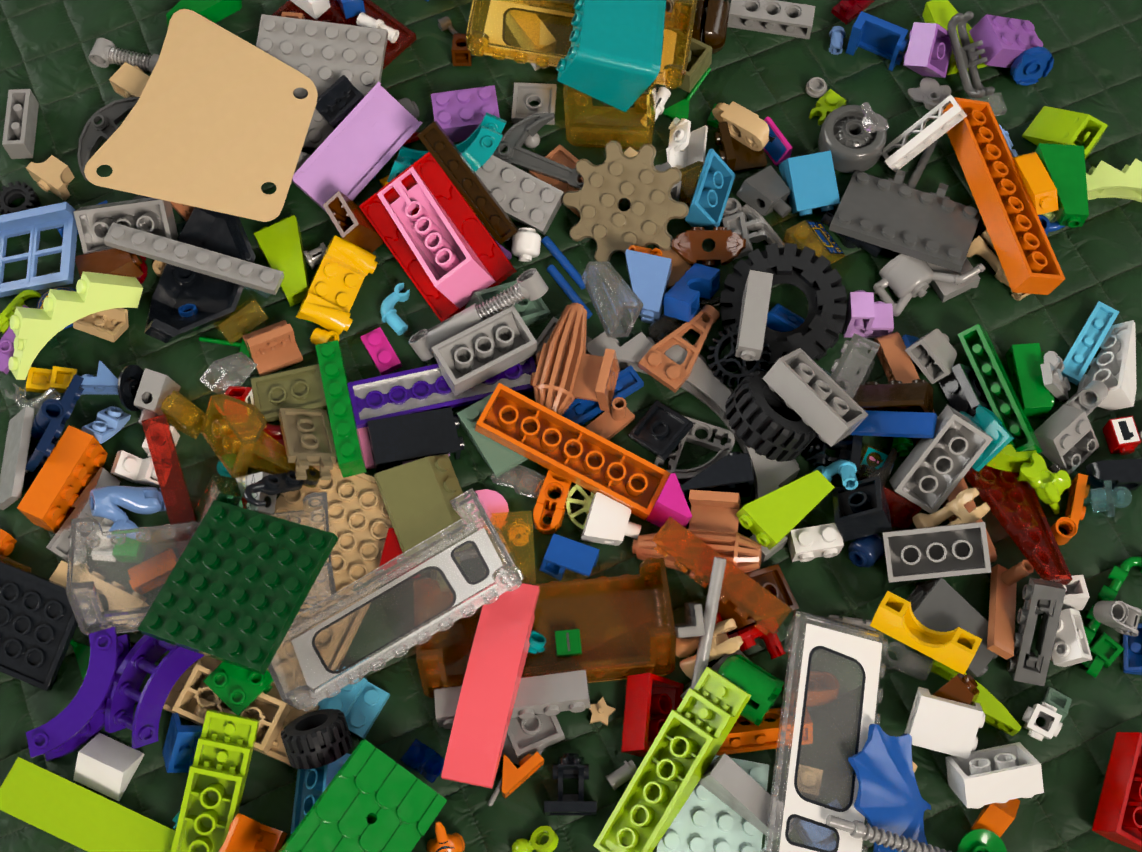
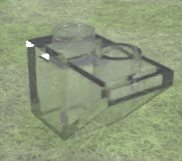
M239 352L213 361L199 380L211 391L222 397L229 386L240 387L257 364L243 352Z

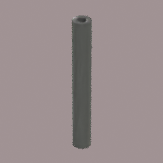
M938 140L923 151L907 183V186L915 189Z

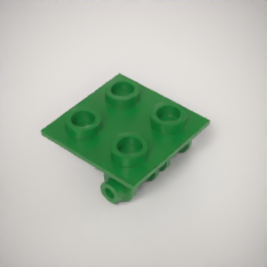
M222 662L203 682L236 715H240L262 692L265 694L270 692L272 689L270 684L276 678L268 670L262 675Z

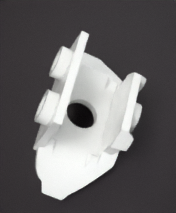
M676 117L668 127L670 137L669 146L666 148L667 162H669L671 167L678 168L683 176L688 170L704 164L708 126L705 125L691 132V121L683 118L680 120Z

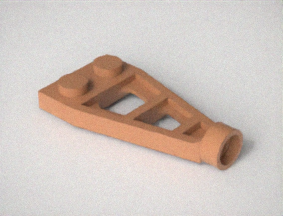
M705 305L690 322H686L653 345L639 361L638 367L676 393L690 376L713 324L720 317L719 312L713 306ZM690 329L700 334L695 345H691L682 338ZM674 345H679L687 351V356L680 365L665 355V352Z

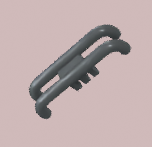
M967 11L964 14L957 13L948 23V35L963 88L966 94L972 98L992 95L995 92V88L982 85L977 65L988 61L987 57L979 59V55L986 53L985 48L978 51L976 48L983 45V41L980 40L970 44L966 30V23L974 17V13L972 11Z

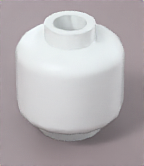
M519 228V231L512 236L511 253L519 257V261L531 262L532 258L538 257L540 254L541 236L536 233L535 229Z

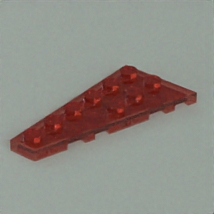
M986 465L978 472L971 467L965 474V477L973 488H977L980 493L979 496L989 505L991 512L1043 580L1068 585L1073 579L1032 486L1027 481H1017L1019 472L998 470Z

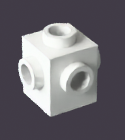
M1042 702L1041 705L1034 704L1033 708L1027 707L1022 717V720L1025 721L1023 727L1029 730L1027 733L1029 736L1039 741H1042L1043 738L1052 739L1053 736L1057 737L1063 723L1060 722L1062 715L1056 713L1057 708L1045 702ZM1038 717L1044 718L1045 725L1043 727H1039L1036 724Z

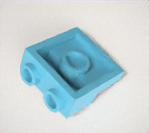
M360 676L319 700L317 705L320 707L319 710L338 709L342 711L349 731L365 739L389 699L390 694Z

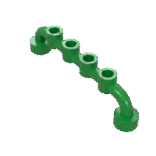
M1130 557L1125 559L1120 567L1115 565L1108 576L1112 580L1110 586L1103 585L1097 598L1101 599V601H1114L1130 569L1133 566L1142 568V557ZM1092 605L1086 618L1090 619L1088 626H1084L1088 644L1091 643L1101 624L1095 619L1093 614L1095 605ZM1095 656L1093 660L1082 662L1081 664L1088 668L1087 674L1096 678L1105 660Z

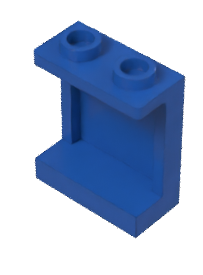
M861 11L852 27L846 53L854 56L857 48L860 47L891 60L888 70L893 71L895 65H900L903 60L904 51L909 43V40L906 39L909 30Z

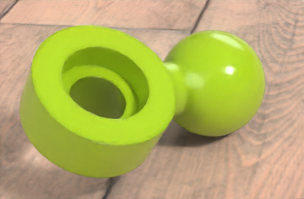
M540 826L532 833L530 840L525 838L517 839L512 845V852H532L533 850L537 852H553L558 845V835L551 827Z

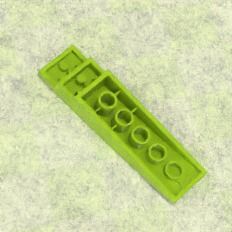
M706 667L694 689L689 688L678 709L670 712L593 846L600 852H653L709 767L752 695L712 668Z
M210 709L207 710L202 734L198 739L193 765L190 766L171 852H218L221 846H223L229 832L230 823L239 812L260 720Z
M20 757L16 759L0 787L1 811L87 852H171L175 830Z

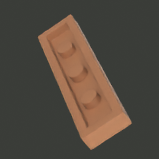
M617 397L612 401L610 412L605 411L585 428L610 440L634 421L635 415L626 407V400L622 397Z
M1023 560L1010 569H1006L999 564L991 568L987 649L1006 660L1014 656L1017 582L1034 571L1033 565L1028 560Z

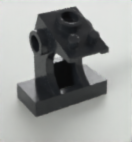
M817 434L805 448V460L813 463L814 467H826L837 460H847L856 465V477H858L863 436L851 435L850 440L840 441L831 447L823 442L819 434ZM825 449L839 451V457L834 458L826 455Z
M565 753L563 757H558V764H553V779H558V800L544 801L545 816H597V801H584V780H589V764H584V757H579L577 753ZM563 779H579L578 794H563Z

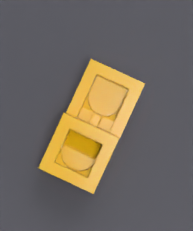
M53 366V369L30 367L26 391L64 393L73 376L77 375V369Z

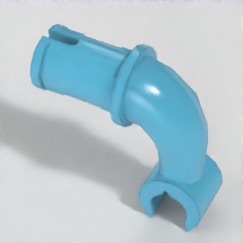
M404 283L397 284L394 292L388 295L380 306L382 322L387 323L398 336L405 333L408 329V325L398 316L397 310L394 308L398 301L405 302L409 299L410 289L405 293H399L404 289Z
M840 459L826 467L819 466L814 470H818L829 482H831L834 475L839 474L842 478L843 486L847 490H853L858 486L856 477L857 467L853 462Z

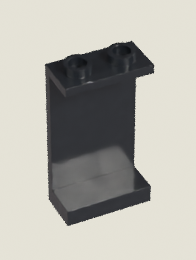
M452 407L367 421V431L375 472L384 471L385 464L420 459L427 456L454 453L455 460L460 459L461 450H464V442L462 436L457 434L459 420L457 415H453Z

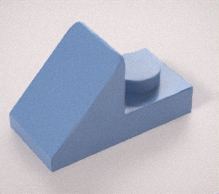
M101 361L98 364L97 377L90 374L80 376L84 378L80 386L84 388L82 394L118 395V379Z

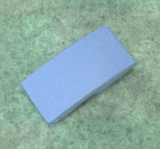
M110 406L99 411L96 421L83 426L81 431L93 435L102 444L119 432L130 420L131 415L123 412L119 407Z

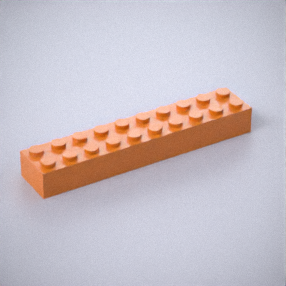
M954 97L967 114V117L951 128L947 134L1007 277L1009 286L1014 293L1049 295L1065 280V277L989 102ZM952 103L947 105L943 110V114L953 107Z

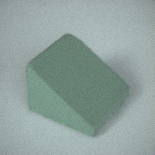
M1048 687L1040 705L1042 702H1045L1057 708L1056 713L1062 715L1060 720L1062 723L1068 714L1072 699Z

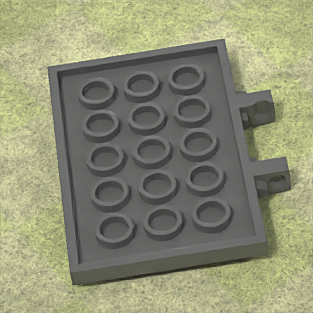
M899 169L894 179L888 178V180L868 175L864 172L854 171L832 219L830 231L961 273L981 217L979 209L950 200L949 196H945L949 185L943 183L939 184L936 193H927L910 188L907 184L903 183L906 172Z

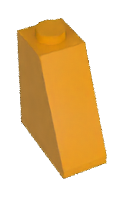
M1032 152L1013 157L1037 214L1041 215L1059 210L1057 188L1038 154Z

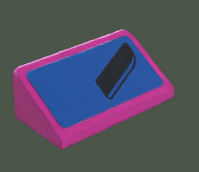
M768 116L764 121L769 127V141L764 147V151L772 162L778 166V164L790 158L792 146Z

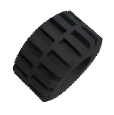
M321 709L304 714L290 722L281 732L289 763L296 769H312L330 764L345 755L351 749L353 743L344 713L338 709Z

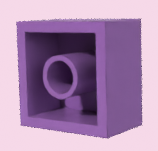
M914 22L909 33L908 48L904 54V66L921 76L945 78L952 52L948 30L937 23Z

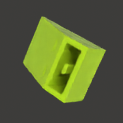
M1044 106L1022 137L1037 146L1039 143L1084 146L1086 160L1101 139L1108 125L1089 114Z

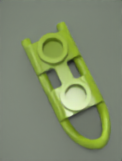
M24 290L19 293L0 314V332L5 334L9 328L10 318L14 315L16 307H23V305H26L24 301L27 299L41 298L42 295L34 290Z

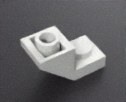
M121 450L117 451L110 473L130 482L165 488L172 465L154 457L141 459Z

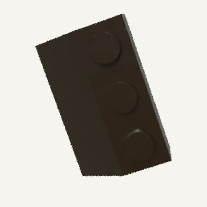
M922 379L912 380V383H903L896 380L889 381L888 384L865 382V385H857L853 400L863 410L933 413V387L929 382Z

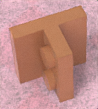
M286 320L242 336L260 377L303 361V356L295 341L292 326L290 323L287 324Z

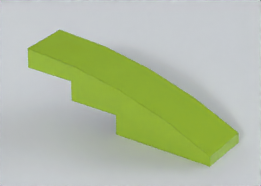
M934 659L928 668L929 671L948 681L959 674V672ZM977 682V689L980 693L975 702L980 703L983 713H985V722L1011 736L1017 734L1021 729L1020 724L1002 703Z

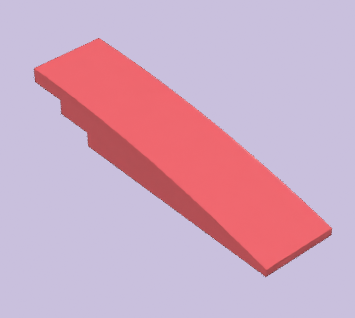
M512 581L513 587L483 604L453 721L441 774L442 779L493 788L530 646L529 638L535 619L534 611L540 592L539 586Z

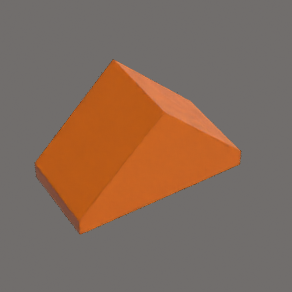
M1016 798L1006 803L985 805L971 830L986 829L1001 837L1015 819L1020 800Z

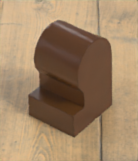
M454 33L451 49L453 66H471V33Z

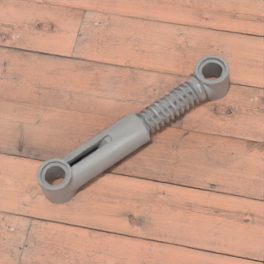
M97 38L88 58L94 65L101 68H107L109 64L122 66L127 62L151 74L160 55L153 54L148 56V54L134 53V51L131 52L126 49L121 51L120 48H117L108 39Z
M536 268L528 269L517 278V283L511 286V289L507 288V291L504 290V293L500 292V295L497 294V297L493 296V299L486 300V303L482 302V305L475 303L429 330L423 329L418 331L408 342L421 361H427L434 357L431 347L498 314L523 299H529V301L537 300L549 288Z

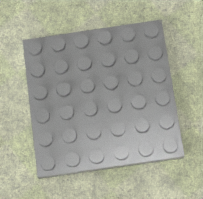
M261 14L256 47L310 78L317 89L318 97L343 75L365 97L378 82L381 83L388 30ZM296 88L293 91V95L298 99H304L307 97L308 92L304 88ZM316 108L302 147L305 149L316 150L335 130L320 115Z

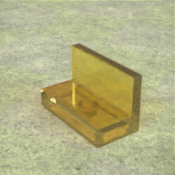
M249 299L236 308L230 316L213 325L216 329L220 330L229 344L232 345L243 335H246L267 320L268 317L255 299Z

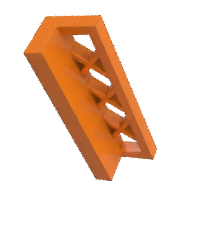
M796 707L769 709L763 719L772 718L776 721L767 722L763 720L759 726H756L740 715L716 755L792 747L795 719L790 718V716L796 715ZM805 709L801 745L812 744V722L807 709ZM745 721H747V722H750L751 724H750V725H741V724H739V723H740V722H745Z

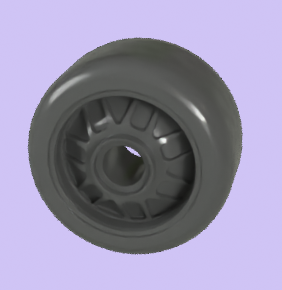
M860 105L838 107L827 115L821 126L818 138L819 153L831 150L834 170L847 174H853L855 170L864 172L873 167L880 159L886 143V128L879 115L867 107Z

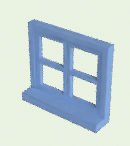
M62 202L0 215V297L16 295L24 290L36 291L73 284L78 229L73 212L75 209L69 203ZM64 227L62 246L39 250L40 231ZM30 234L28 253L6 257L7 238ZM61 253L60 272L36 277L38 257ZM28 259L26 279L3 283L6 263Z

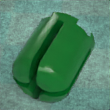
M734 654L728 657L717 671L723 677L752 695L740 715L756 726H759L764 720V715L772 707L785 684L784 681L741 654Z

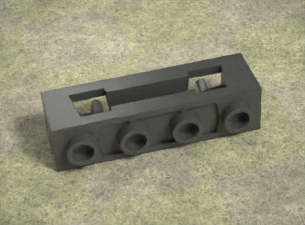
M1030 577L1028 585L1025 584L1022 597L1025 599L1023 609L1020 608L1018 611L1017 623L1019 624L1018 633L1015 632L1014 656L1007 661V671L1013 681L1045 686L1066 592L1064 586L1059 582ZM1038 606L1039 611H1043L1035 647L1038 651L1036 657L1035 652H1030L1038 617L1036 613V607Z

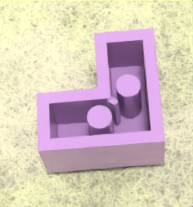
M863 290L850 292L846 302L847 312L843 328L844 337L877 338L893 332V306L891 303L874 302V292Z

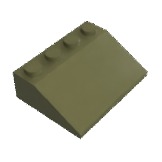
M448 454L427 456L374 475L406 562L437 557L478 533ZM466 545L456 551L455 554L469 551L473 545Z

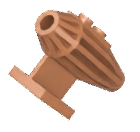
M571 303L565 306L547 343H543L542 350L537 353L536 372L532 373L530 385L534 389L535 401L561 416L575 398L596 401L599 403L600 410L610 412L620 372L615 350L606 348L604 357L586 354L587 310L579 303Z
M690 490L689 501L692 518L689 521V529L639 535L637 540H633L632 552L636 554L637 559L684 572L686 575H689V578L695 580L711 577L714 557L727 559L723 580L760 569L762 545L738 533L739 520L735 514L742 508L739 493Z

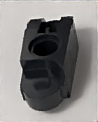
M1142 459L1103 460L1091 463L1085 468L1089 484L1094 490H1108V492L1136 490L1142 485Z

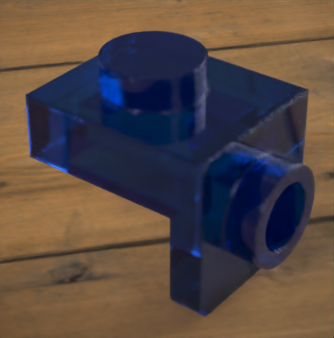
M415 739L400 759L405 765L421 774L430 783H433L441 774L445 761L436 751Z

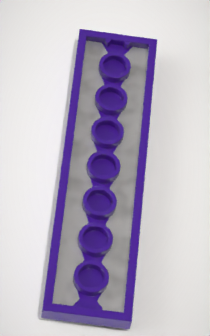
M532 356L457 396L453 394L445 381L438 364L349 382L347 385L356 426L359 429L367 427V421L474 404L492 394L498 383L520 394L534 391L533 386L530 385L532 373L536 372V366Z

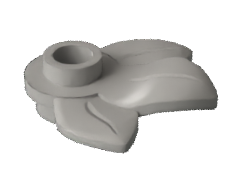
M926 77L921 80L920 87L909 88L908 94L914 101L923 102L925 108L931 111L951 95V88L949 85L939 86L935 79Z

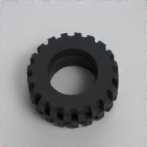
M757 371L750 373L742 380L726 401V418L729 420L731 429L735 430V435L742 439L748 448L751 447L760 456L764 455L769 460L776 459L777 462L794 460L816 437L817 433L810 426L806 425L802 418L793 409L789 408L776 392H773L768 387L767 383L762 379L767 372Z

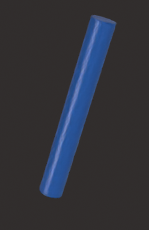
M545 236L541 240L544 246L581 289H585L588 286L586 280L548 236Z
M553 264L547 268L548 273L572 303H579L584 306V309L587 310V319H589L593 313Z

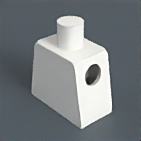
M596 492L592 499L580 540L619 546L624 539V535L637 539L640 534L641 525L629 522L632 511L630 508L602 493Z

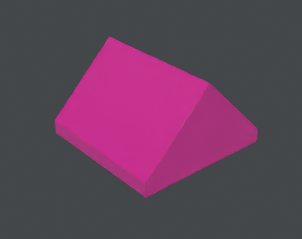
M675 473L670 474L650 515L646 519V521L666 531L685 529L692 518Z

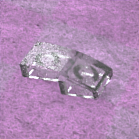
M517 465L497 478L494 474L490 478L495 484L514 488L516 494L537 498L546 477L525 466Z

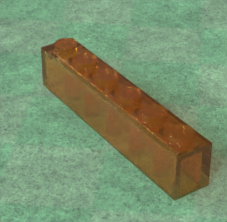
M669 517L652 539V542L656 545L654 548L656 552L664 558L669 555L676 560L674 565L682 572L686 573L689 570L695 575L693 580L703 588L709 586L714 557L724 558L672 517ZM726 561L720 601L724 604L729 601L736 606L734 611L745 620L749 616L756 622L755 628L764 635L771 633L774 636L791 614L792 609L730 561Z

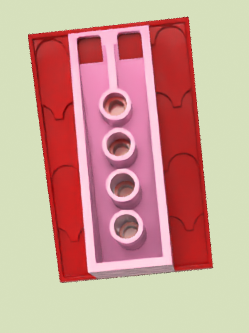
M430 152L426 153L359 205L361 211L441 322L464 310L474 292L498 286L517 271Z

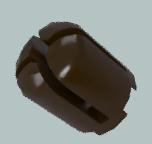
M689 0L685 34L711 46L712 54L722 50L725 45L730 10L728 0L726 2L724 0H691L690 2Z

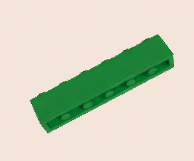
M977 324L957 334L993 413L1002 422L1004 428L1014 437L1008 445L1012 444L1016 452L1036 450L1037 454L1042 452L1043 450L988 333L980 324Z
M335 340L315 345L338 465L342 476L345 478L366 473L359 432L347 385L348 378L339 342Z

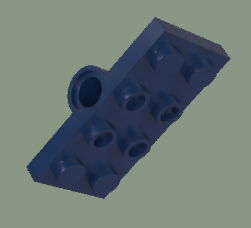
M75 374L60 401L48 399L41 405L33 420L31 435L39 440L28 460L25 470L34 473L37 466L43 467L84 388L80 387L84 378Z

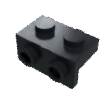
M343 75L317 98L315 108L335 129L364 98V95Z

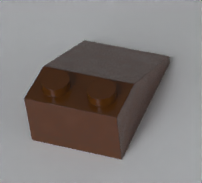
M779 564L723 580L717 613H720L722 620L731 618L735 620L737 628L728 632L731 635L769 618L775 617L776 619L799 609V606Z

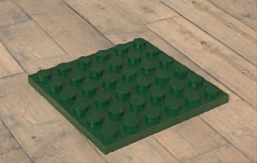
M214 500L137 630L144 635L264 675L335 546L338 537L331 532Z

